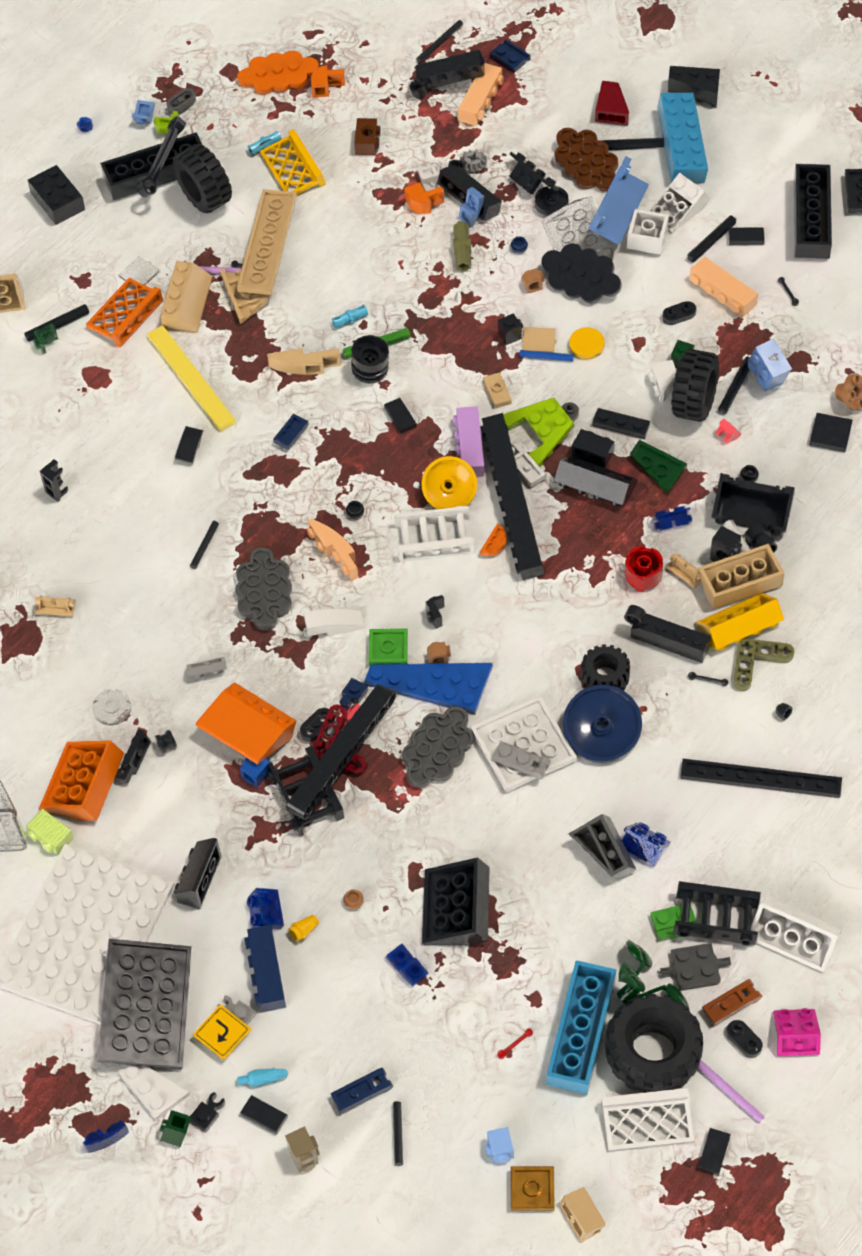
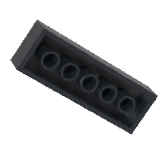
M197 132L176 138L155 182L157 186L177 180L174 175L173 160L176 155L194 144L202 145ZM162 143L100 163L103 178L113 200L138 193L137 184L146 179ZM144 183L145 189H149V187Z
M796 164L794 172V258L830 259L832 248L831 167L825 164Z

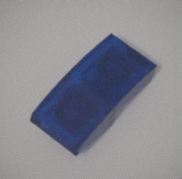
M402 943L385 957L412 987L429 974L416 957L414 958Z
M120 1120L110 1125L105 1134L100 1129L89 1133L83 1145L88 1153L96 1152L118 1142L129 1133L127 1125Z

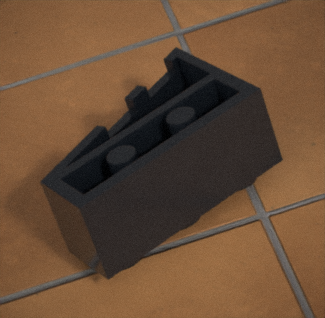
M670 66L668 92L694 93V98L697 99V102L702 103L704 101L717 108L720 69Z

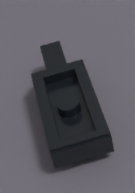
M137 730L132 738L131 745L124 755L121 768L117 770L115 778L118 782L129 783L133 773L137 774L151 743L144 730Z

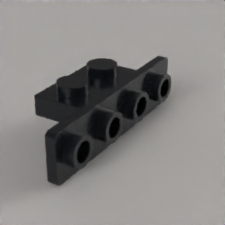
M510 152L509 155L517 160L518 163L509 177L528 193L533 195L541 182L559 191L560 188L555 185L556 181L550 177L546 178V173L541 169H535L536 165L525 160L527 157L519 152L517 154Z

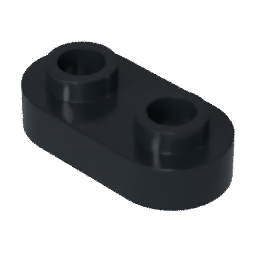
M690 301L667 307L663 311L662 320L668 325H675L695 317L697 307Z
M328 708L316 710L301 725L300 733L305 741L317 739L324 723L321 720L326 718Z
M731 1021L726 1031L729 1040L746 1057L755 1058L759 1056L763 1047L761 1039L743 1021ZM738 1027L741 1031L736 1032L734 1028ZM752 1042L756 1046L750 1047L748 1044Z

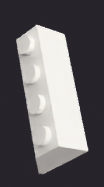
M765 896L761 901L751 926V931L758 932L756 943L821 972L825 971L843 930L768 896Z

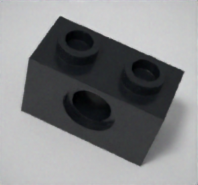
M721 525L712 538L710 560L716 562L739 554L742 547L740 543L741 535Z

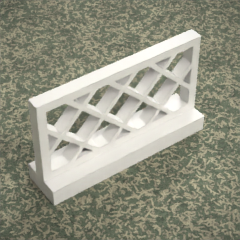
M688 1088L602 1097L601 1102L608 1151L694 1142ZM684 1104L685 1114L680 1119L671 1110L675 1105ZM654 1107H660L666 1112L660 1121L649 1114ZM633 1109H639L645 1114L639 1123H636L628 1116ZM617 1111L623 1116L617 1126L609 1120L608 1112ZM668 1114L678 1121L672 1131L662 1124V1121ZM647 1116L657 1124L650 1133L640 1126ZM625 1119L636 1126L629 1135L619 1128ZM681 1123L688 1129L689 1137L680 1138L673 1132ZM659 1126L669 1133L665 1140H658L652 1135ZM637 1128L647 1135V1138L640 1143L631 1138ZM616 1130L626 1137L621 1145H612L611 1137Z

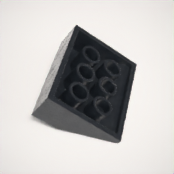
M478 857L425 869L423 945H474L488 942L490 867Z

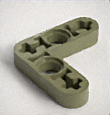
M742 639L738 644L734 687L738 691H747L751 687L754 659L780 663L791 662L794 657L793 646L780 642ZM745 646H749L748 655H744ZM767 647L771 650V653L763 654L761 649ZM783 651H787V656L783 655ZM745 661L748 662L750 666L748 668H742L739 664ZM741 675H745L744 684H741Z

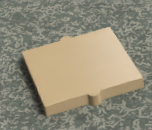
M525 327L524 337L522 338L523 350L554 353V347L557 343L555 339L556 328Z

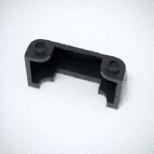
M720 473L711 518L715 520V523L721 525L728 520H733L735 524L748 527L763 523L771 531L772 535L781 536L787 530L795 487L785 486V488L780 490L778 485H765L740 480L739 478H735L734 481V478L730 477V475Z

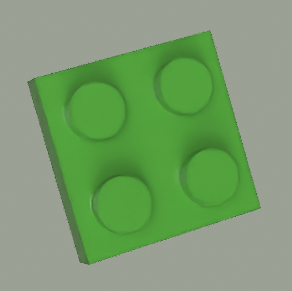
M408 628L369 629V666L408 664Z

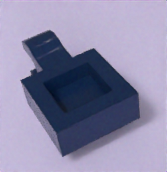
M351 678L342 690L343 697L339 701L342 704L341 706L348 710L353 702L359 704L369 690L368 685Z

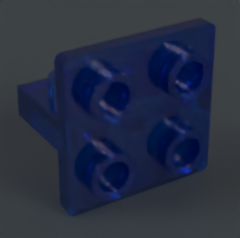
M642 822L626 826L623 830L626 833L622 842L627 851L655 866L664 848L668 847L671 842L667 840L664 834L660 832L654 833L649 830L650 827Z

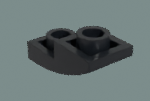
M185 427L175 455L176 460L194 463L204 430Z

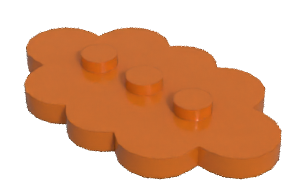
M287 51L284 54L271 53L267 57L257 56L251 59L249 68L239 71L237 80L242 87H254L255 92L258 94H269L273 90L285 92L290 87L294 89L304 87L307 83V77H311L312 73L319 68V64L314 58H303L298 51Z

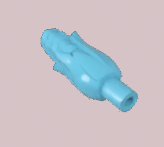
M275 1067L255 1069L248 1072L245 1076L237 1077L238 1085L249 1084V1086L258 1087L269 1083H276L277 1080L286 1078L288 1071L286 1069H275Z

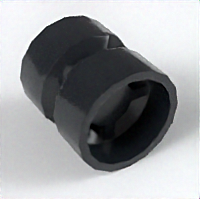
M765 524L753 525L744 533V537L749 546H751V549L769 544L773 553L777 550L778 546Z

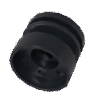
M374 335L358 338L353 343L351 349L352 374L359 381L368 384L383 380L389 369V348L387 343L382 338Z

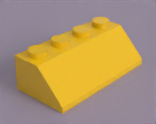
M760 593L696 621L695 624L700 633L711 636L710 647L716 650H723L733 642L738 643L749 635L761 633L762 629L777 626L778 622L784 620L778 599Z

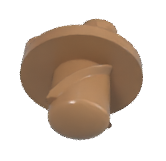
M858 373L849 374L844 383L838 384L835 388L836 398L839 401L845 402L846 406L851 410L862 409V376Z

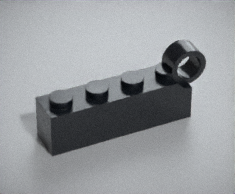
M480 50L416 65L417 79L409 85L413 97L422 98L428 93V89L485 76L484 59Z
M451 160L448 167L440 170L437 184L462 204L466 202L467 189L471 187L484 195L479 218L486 221L499 215L502 201L464 171L465 164L462 161Z
M630 605L624 615V619L632 625L631 638L703 663L710 647L711 636L647 614L643 608L637 605Z

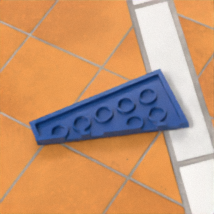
M493 663L370 665L364 681L366 685L372 687L380 684L398 694L449 708L458 706L466 710L467 713L476 714L492 671Z

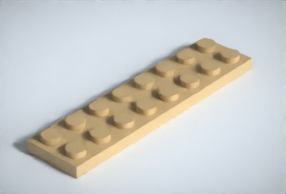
M262 190L237 285V292L273 294L297 199L296 192Z

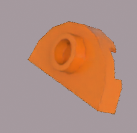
M498 523L480 550V555L495 556L506 548L507 534Z

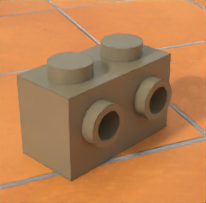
M305 1126L285 1135L288 1151L298 1172H307L315 1168L316 1164H318L317 1156L320 1155L315 1137L313 1135L309 1136Z

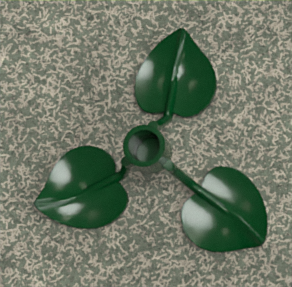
M628 940L626 942L627 948L633 957L640 961V966L635 972L625 962L620 965L618 981L624 982L626 985L616 993L618 998L624 1004H627L628 1000L636 996L642 998L646 994L665 990L669 997L674 998L675 1002H681L689 1008L683 993L670 983L667 986L662 985L644 992L645 985L638 975L645 965L648 968L652 967V960L642 947Z

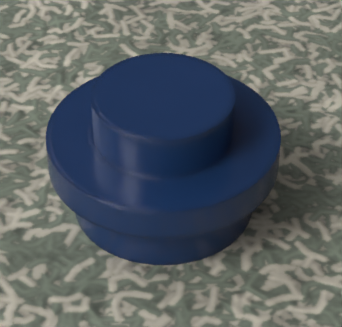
M517 236L511 241L510 246L512 251L522 253L527 250L528 242L524 237Z

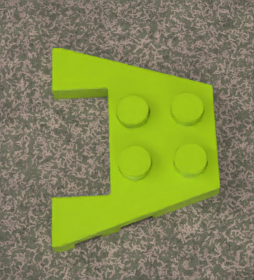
M554 397L503 414L509 430H512L526 420L543 442L541 446L528 454L539 467L543 465L542 462L547 456L550 457L553 453L552 450L558 443L564 440L575 426Z

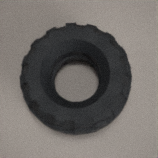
M646 994V997L639 998V996L628 1000L627 1004L620 1006L614 1012L606 1029L605 1054L613 1074L617 1079L625 1082V1086L632 1090H642L643 1093L681 1088L694 1076L699 1067L703 1052V1033L696 1016H693L689 1008L683 1003H677L674 1001V998L666 995L664 997H657L656 994ZM656 1032L666 1036L672 1042L674 1050L665 1059L648 1060L636 1052L634 1041L642 1034Z

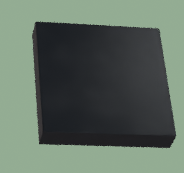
M816 413L809 445L846 452L853 420Z

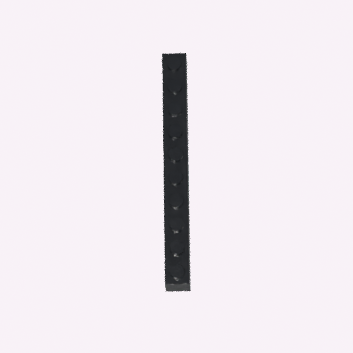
M499 413L482 418L483 426H480L482 436L487 438L484 441L486 452L490 451L491 454L487 457L490 467L494 466V470L491 473L494 482H498V486H495L497 496L502 498V501H499L501 512L506 514L503 520L505 527H509L510 530L507 532L509 543L513 542L514 545L511 548L513 559L517 558L518 563H515L516 572L521 574L523 580L545 575L504 415Z

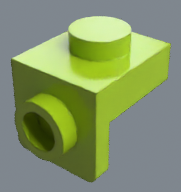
M173 111L171 118L155 117L153 122L157 132L167 134L169 131L167 129L168 124L175 116H179L178 112Z

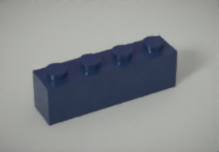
M266 925L247 929L248 937H244L246 950L250 949L251 955L247 957L249 968H254L251 980L253 987L257 986L258 993H254L256 1006L260 1005L261 1012L286 1008L272 926Z

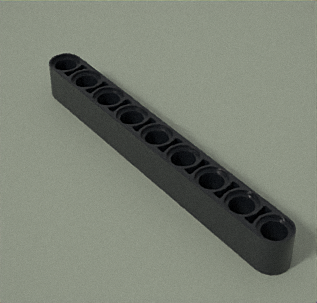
M380 684L375 686L290 798L286 811L303 820L307 819L392 706L396 698V692Z

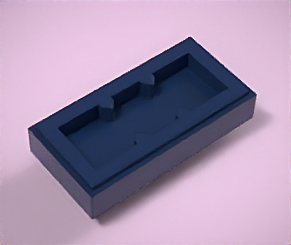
M293 414L273 438V442L289 450L308 427L309 422Z

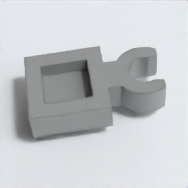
M224 996V1001L228 1003L225 1008L248 1025L255 1017L256 1011L240 1000L235 1005L229 996Z

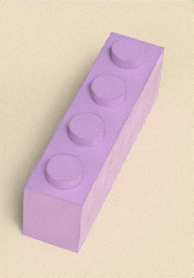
M478 406L456 408V415H453L454 426L458 428V430H454L455 441H459V445H456V454L472 467L476 477L484 476V459Z

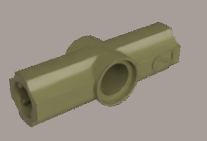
M458 221L453 227L454 255L456 256V269L465 272L471 268V238H469L468 224L464 221Z

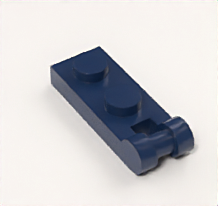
M379 1068L330 1094L340 1114L382 1092H388L393 1088V1084L390 1080H387L384 1068ZM378 1080L380 1084L375 1086L373 1081Z

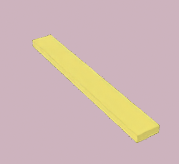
M162 325L147 333L148 338L221 432L236 423L234 417Z

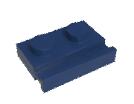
M506 39L503 44L500 43L490 52L492 59L514 73L525 65L527 60H531L530 54Z

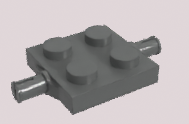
M712 943L671 949L672 966L660 968L661 977L674 975L678 982L679 990L717 984L721 981L719 967L731 965L730 957L717 959Z

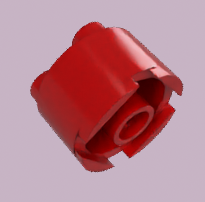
M645 546L631 549L625 560L624 571L628 584L639 592L657 586L662 580L663 557L660 552L655 548L651 547L650 549L645 548Z

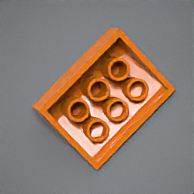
M234 682L220 693L197 720L195 725L258 765L292 739L296 720Z
M111 740L66 742L39 810L44 809L48 813L81 821H97L124 752Z

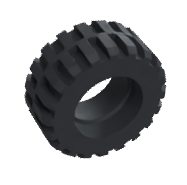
M194 144L175 156L172 163L174 175L183 193L195 208L203 213H211L230 201L232 187L229 183V178L220 161L216 159L215 155L207 147Z
M688 349L681 356L675 374L671 400V410L677 418L701 422L708 417L714 402L719 375V358L715 353Z

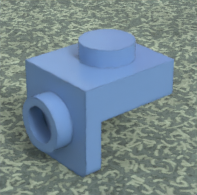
M137 100L135 114L132 113V118L137 124L145 125L152 122L154 102Z

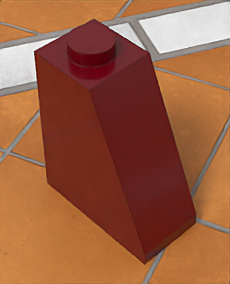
M602 80L595 109V122L629 125V110L618 82Z

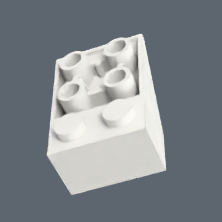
M679 173L649 211L668 214V230L673 233L699 213L710 197L703 189Z

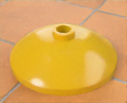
M453 456L441 457L433 461L426 468L422 477V492L427 502L436 509L467 506L476 494L477 478L474 470L466 461ZM446 482L451 483L452 487L450 489L445 487Z

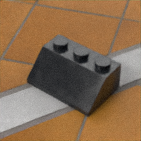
M210 838L197 841L195 847L191 848L188 857L189 862L187 865H184L181 872L182 879L180 883L176 884L174 889L177 903L201 909L222 857L218 839Z

